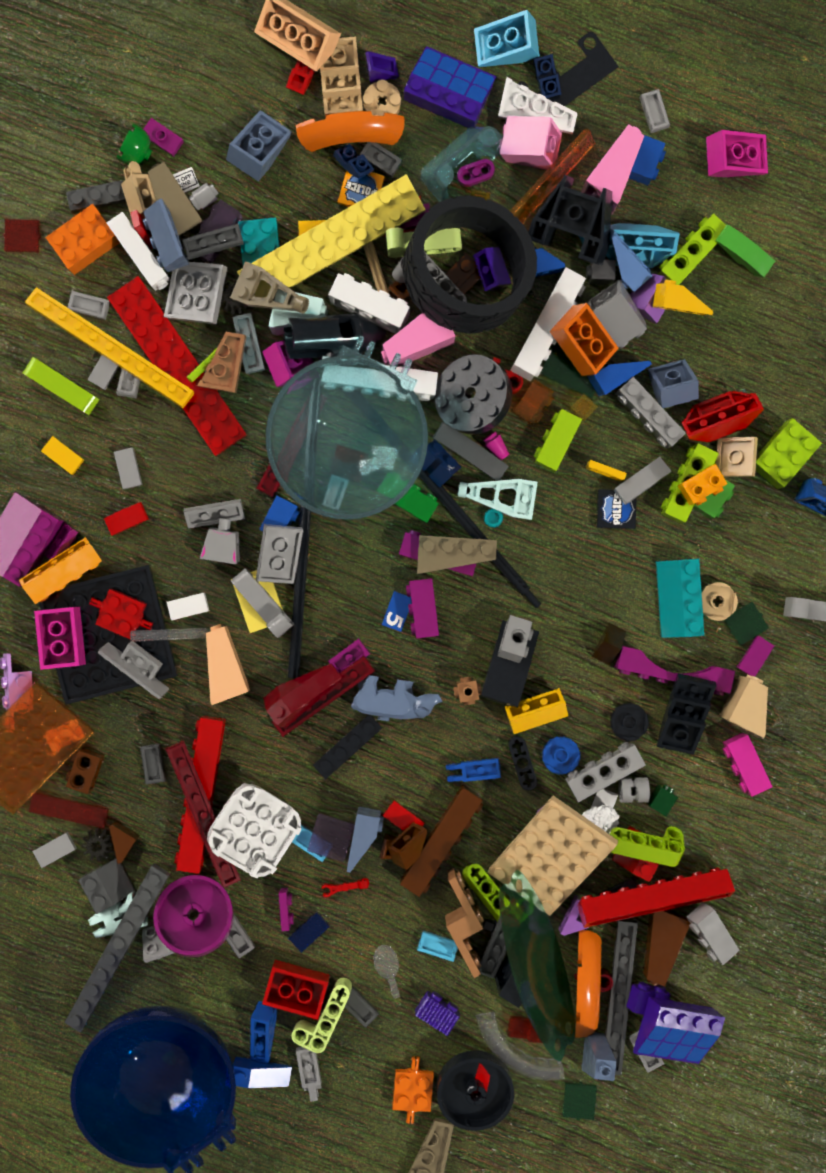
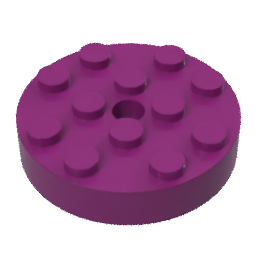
M190 875L172 882L161 893L154 909V927L159 939L172 952L184 957H200L213 952L226 940L233 925L234 911L228 893L218 882L206 876ZM197 911L199 916L193 922V920L189 919V915Z

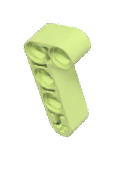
M402 228L387 229L388 257H404L414 232L403 233ZM459 228L437 231L425 240L424 252L430 255L462 250L461 231Z
M340 978L336 981L316 1025L306 1020H300L295 1024L291 1035L294 1043L314 1053H321L325 1050L350 996L352 983L349 979ZM341 988H344L342 995H338ZM335 1004L339 1008L333 1009L330 1005ZM323 1021H327V1022H329L331 1025H330V1026H325V1025L323 1024ZM298 1030H303L306 1034L302 1035L298 1033ZM316 1038H319V1039H321L323 1042H322V1043H318L315 1039H316Z

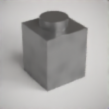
M604 260L603 265L591 262L590 266L586 268V277L589 278V284H612L615 280L616 260Z

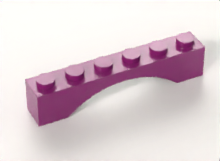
M622 646L617 654L614 668L619 669V673L630 675L631 672L638 673L637 677L649 679V676L657 677L656 681L668 683V680L675 681L678 673L666 671L655 665L646 657L642 650ZM710 666L697 672L679 674L715 681L716 689L714 694L724 696V692L731 694L735 671Z

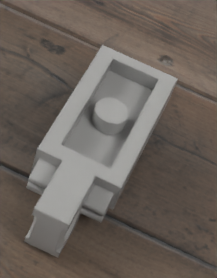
M296 1047L302 1088H304V1091H309L310 1102L318 1101V1089L322 1087L317 1053L304 1047Z

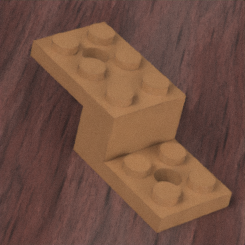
M452 868L447 871L448 881L462 907L445 915L446 927L470 972L476 978L481 975L480 967L482 965L477 951H472V942L469 936L483 929V914L478 905L474 906V897L469 888L465 889V881L460 871L456 873L455 869Z

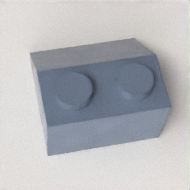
M685 359L648 369L655 398L662 408L699 399V380Z

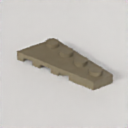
M419 535L417 574L496 560L497 540Z
M434 1119L408 1173H444L454 1127L452 1123L444 1119Z

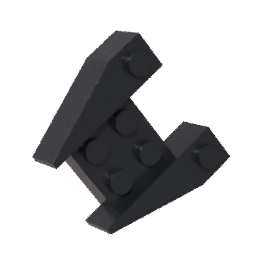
M564 175L533 218L528 233L532 241L549 247L552 244L557 228L581 236L585 240L578 258L603 265L610 244L613 191L603 188L600 198H596L571 189L574 178Z

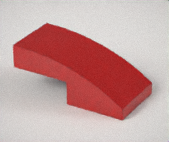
M297 60L295 68H292L286 88L304 95L314 76L315 70Z
M139 502L104 518L111 536H114L149 520L142 502Z

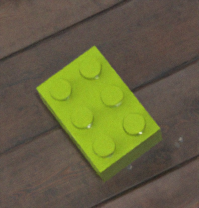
M795 419L787 420L757 454L756 471L776 489L784 488L822 443Z

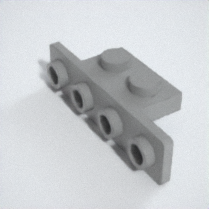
M134 641L128 643L123 653L109 642L99 649L98 654L150 692L151 695L161 699L168 692L169 688L155 678L163 663Z

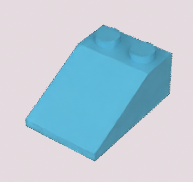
M528 10L474 29L479 67L517 64L540 57L536 20Z

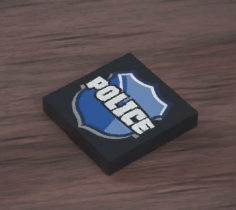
M598 489L596 528L636 529L637 497L625 505L614 490Z

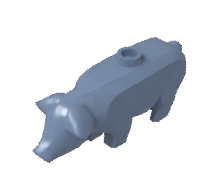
M369 675L358 683L359 692L354 696L351 707L361 713L378 716V720L389 721V718H424L431 713L436 704L443 701L439 694H424L416 697L413 695L412 686L414 682L397 680L394 690H378L377 681L379 677Z

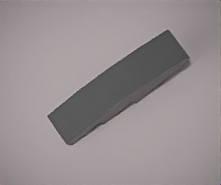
M445 422L441 423L432 437L455 455L464 459L495 481H499L509 467Z

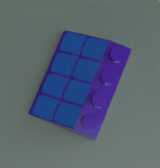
M426 46L405 86L404 100L474 130L497 76Z
M649 997L633 1053L699 1064L720 1037L725 1017L712 1007Z

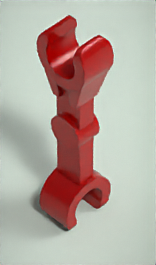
M362 878L355 882H345L338 885L325 883L321 888H329L330 892L323 893V897L327 898L337 892L356 888L366 889L369 887V879Z

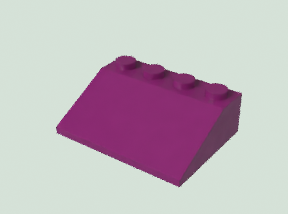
M15 492L0 516V575L15 585L22 587L19 579L39 567L45 557L44 554L62 528L65 520Z

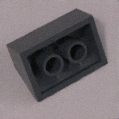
M514 944L499 967L495 981L499 996L519 1008L522 1003L525 1004L530 993L518 946Z

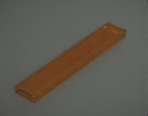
M585 128L510 210L514 217H517L522 224L556 188L564 175H568L596 144L589 129Z

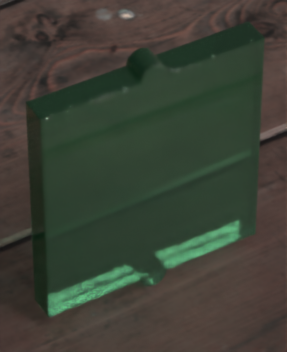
M753 601L738 609L724 620L730 629V634H733L740 646L769 629L762 618L763 614L759 613Z
M565 1082L562 1116L576 1118L577 1120H594L597 1086L583 1084L582 1082H579V1084Z

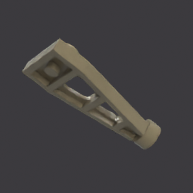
M246 261L230 296L234 301L250 307L297 311L302 314L307 311L309 306L308 298L296 294L262 267ZM261 280H264L271 286L265 298L255 297V292ZM278 289L287 293L284 303L273 301Z

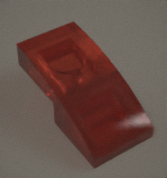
M510 1016L507 1035L511 1038L527 1039L529 1042L547 1043L551 1025L550 1023L531 1018Z

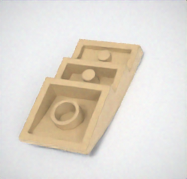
M356 37L339 38L334 53L320 67L325 119L326 115L363 111Z

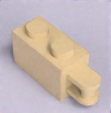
M132 161L123 170L126 180L121 186L130 214L132 211L138 210L141 216L145 218L143 211L154 204L156 198L149 175L142 174L139 164Z

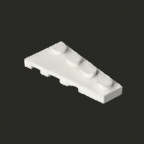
M507 77L498 118L507 120V116L551 117L561 132L573 134L577 112L557 102H552L546 99L545 96L529 90L528 87L522 84L519 85Z

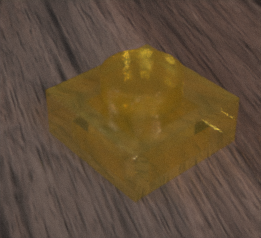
M583 394L570 409L584 422L598 406Z

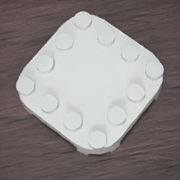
M244 783L232 793L211 825L207 842L216 856H220L249 873L252 877H264L270 873L273 874L277 870L276 866L295 836L300 834L302 829L301 819L297 811L289 804L257 785Z

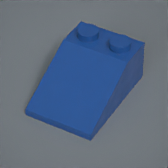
M816 478L804 480L794 501L826 517V486L822 485L823 482Z

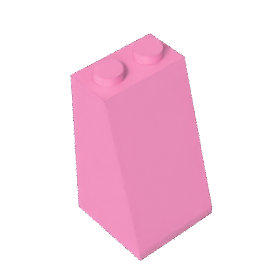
M629 124L588 177L581 191L596 198H600L603 188L613 191L611 215L621 199L644 135L637 127H632Z
M422 313L383 344L381 357L384 365L399 367L453 345L455 334L453 329L449 330L437 325L426 317L425 313Z

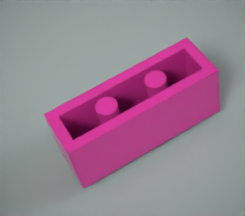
M742 732L722 742L725 747L722 750L726 758H730L733 764L731 769L734 775L739 777L741 781L739 786L743 793L753 797L772 788V784L747 734Z

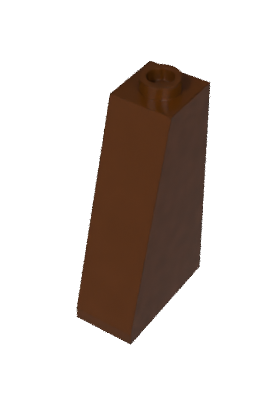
M671 910L649 914L643 974L650 984L665 987L689 929L690 922L687 917Z

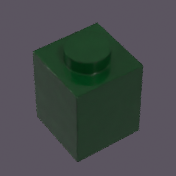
M657 784L649 798V802H646V804L667 817L678 796L674 794L675 790L665 784L662 787Z

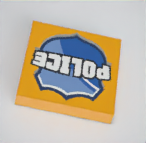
M346 171L338 204L350 207L382 189L385 176L371 172L358 179Z

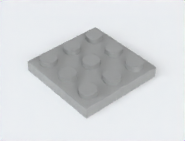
M189 262V265L172 270L164 317L171 320L217 325L227 267L221 264Z

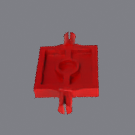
M112 588L109 589L103 602L93 597L90 600L91 602H89V605L99 608V616L95 623L97 626L130 640L133 639L136 630L140 626L149 630L152 629L153 623L143 619V612L147 605L145 602Z

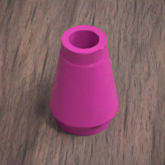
M496 431L484 438L485 446L497 458L503 460L509 455L501 435L497 434Z

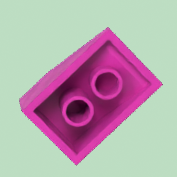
M720 130L706 137L708 176L738 177L768 174L765 134Z

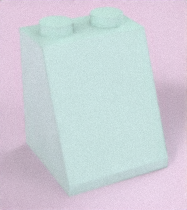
M278 289L274 301L284 303L287 293ZM295 292L299 296L309 299L307 311L302 314L297 311L272 309L268 327L273 335L284 334V327H291L288 320L289 317L328 315L324 300Z

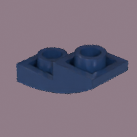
M553 54L533 59L541 95L546 98L561 95Z
M350 144L334 151L333 156L354 177L359 179L374 171L363 154L359 156Z

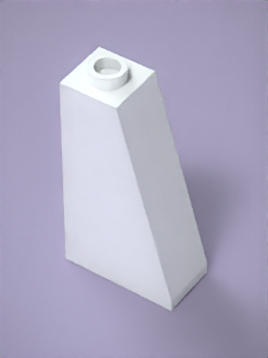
M121 212L108 221L107 225L155 291L165 288L168 282L171 281L163 268L160 267L157 259L133 228L132 223L125 214Z

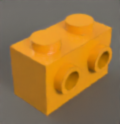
M713 464L679 484L678 487L689 505L696 504L698 506L707 501L706 497L713 494L715 496L724 490L723 486L728 483L717 465Z

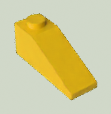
M664 280V283L656 284L653 308L697 315H713V311L684 286L676 285V281Z

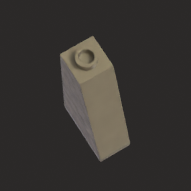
M165 162L153 165L151 170L148 171L156 201L163 199L169 208L179 238L182 241V239L203 228L205 224Z

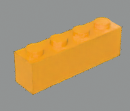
M85 537L19 579V582L32 601L37 604L47 600L49 595L55 591L65 588L66 584L72 580L79 579L86 571L96 568L102 560Z

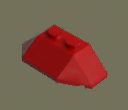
M728 391L693 405L686 418L682 421V426L690 440L712 442L747 428L764 408L756 393L748 394L745 392Z

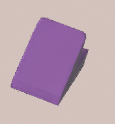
M577 895L574 896L558 928L563 936L589 928H583L581 918L578 917L580 914L577 904L582 899Z

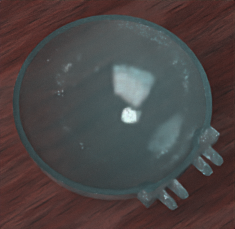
M363 336L358 337L353 350L342 345L337 356L316 361L304 367L289 379L273 402L266 426L267 456L273 473L282 488L304 508L316 514L334 519L348 520L369 517L380 513L398 502L418 478L427 453V422L422 405L413 391L418 380L407 375L412 360L408 358L405 361L401 372L396 370L401 359V354L399 353L395 354L390 367L370 358L375 347V342L373 341L368 344L365 354L362 355L359 353V350L364 341Z

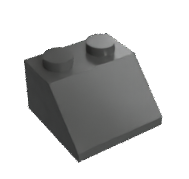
M116 858L84 874L79 879L96 914L115 905L127 897L129 893L136 891L123 864H118Z

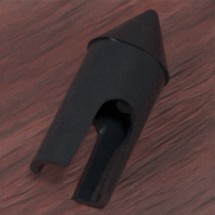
M356 312L339 315L289 317L288 320L291 327H284V344L289 359L352 355L358 357L386 336L385 329Z

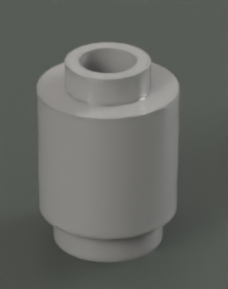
M206 182L193 191L189 199L195 208L200 210L201 208L205 209L218 200L216 195L219 193L213 184L208 185Z

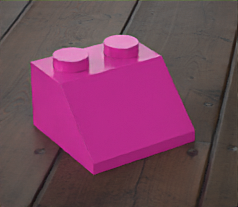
M284 341L275 342L262 351L277 387L293 384L310 377L313 373H318L312 358L289 359L286 354Z

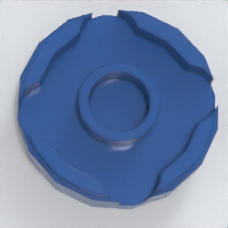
M556 736L548 740L544 745L542 760L546 768L552 773L559 775L567 774L578 766L580 751L577 744L570 738Z

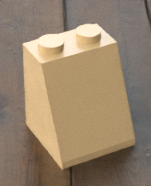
M748 674L746 677L739 675L719 716L764 738L766 735L768 687L762 685L764 681Z

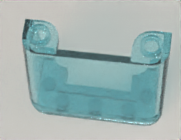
M491 126L468 128L422 168L421 179L439 201L448 199L447 187L454 178L452 169L472 152L478 159L482 156H488L491 160L495 159L500 154L503 136L497 129Z

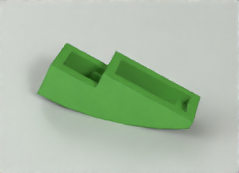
M726 224L715 240L738 264L744 265L754 276L765 277L775 263V260L763 249L730 225Z

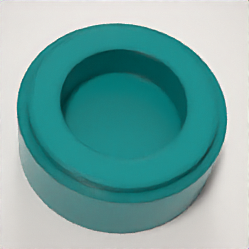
M489 509L484 514V522L491 528L498 527L503 521L502 512L495 509Z

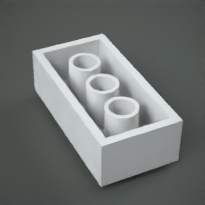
M338 273L328 294L332 305L349 313L356 312L395 334L404 328L410 315V306L407 305L406 301L400 298L395 300L389 297L390 294L383 290L378 292L373 290L372 286L366 282L358 283L354 281L355 278L346 273L341 275Z

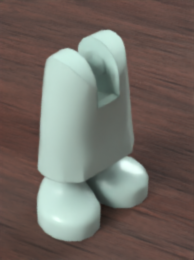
M137 892L129 893L124 904L119 901L88 919L90 926L101 921L105 924L104 927L93 932L95 938L114 934ZM146 917L141 927L148 924V917Z

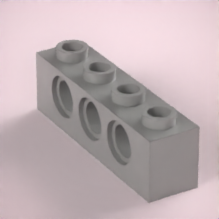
M625 742L618 746V750L615 752L609 751L601 756L602 759L596 762L594 760L584 765V769L580 771L574 770L568 774L565 780L578 802L646 766L633 743ZM625 757V763L618 766L617 759ZM608 766V773L601 775V767ZM585 776H592V780L589 784L583 783V778Z

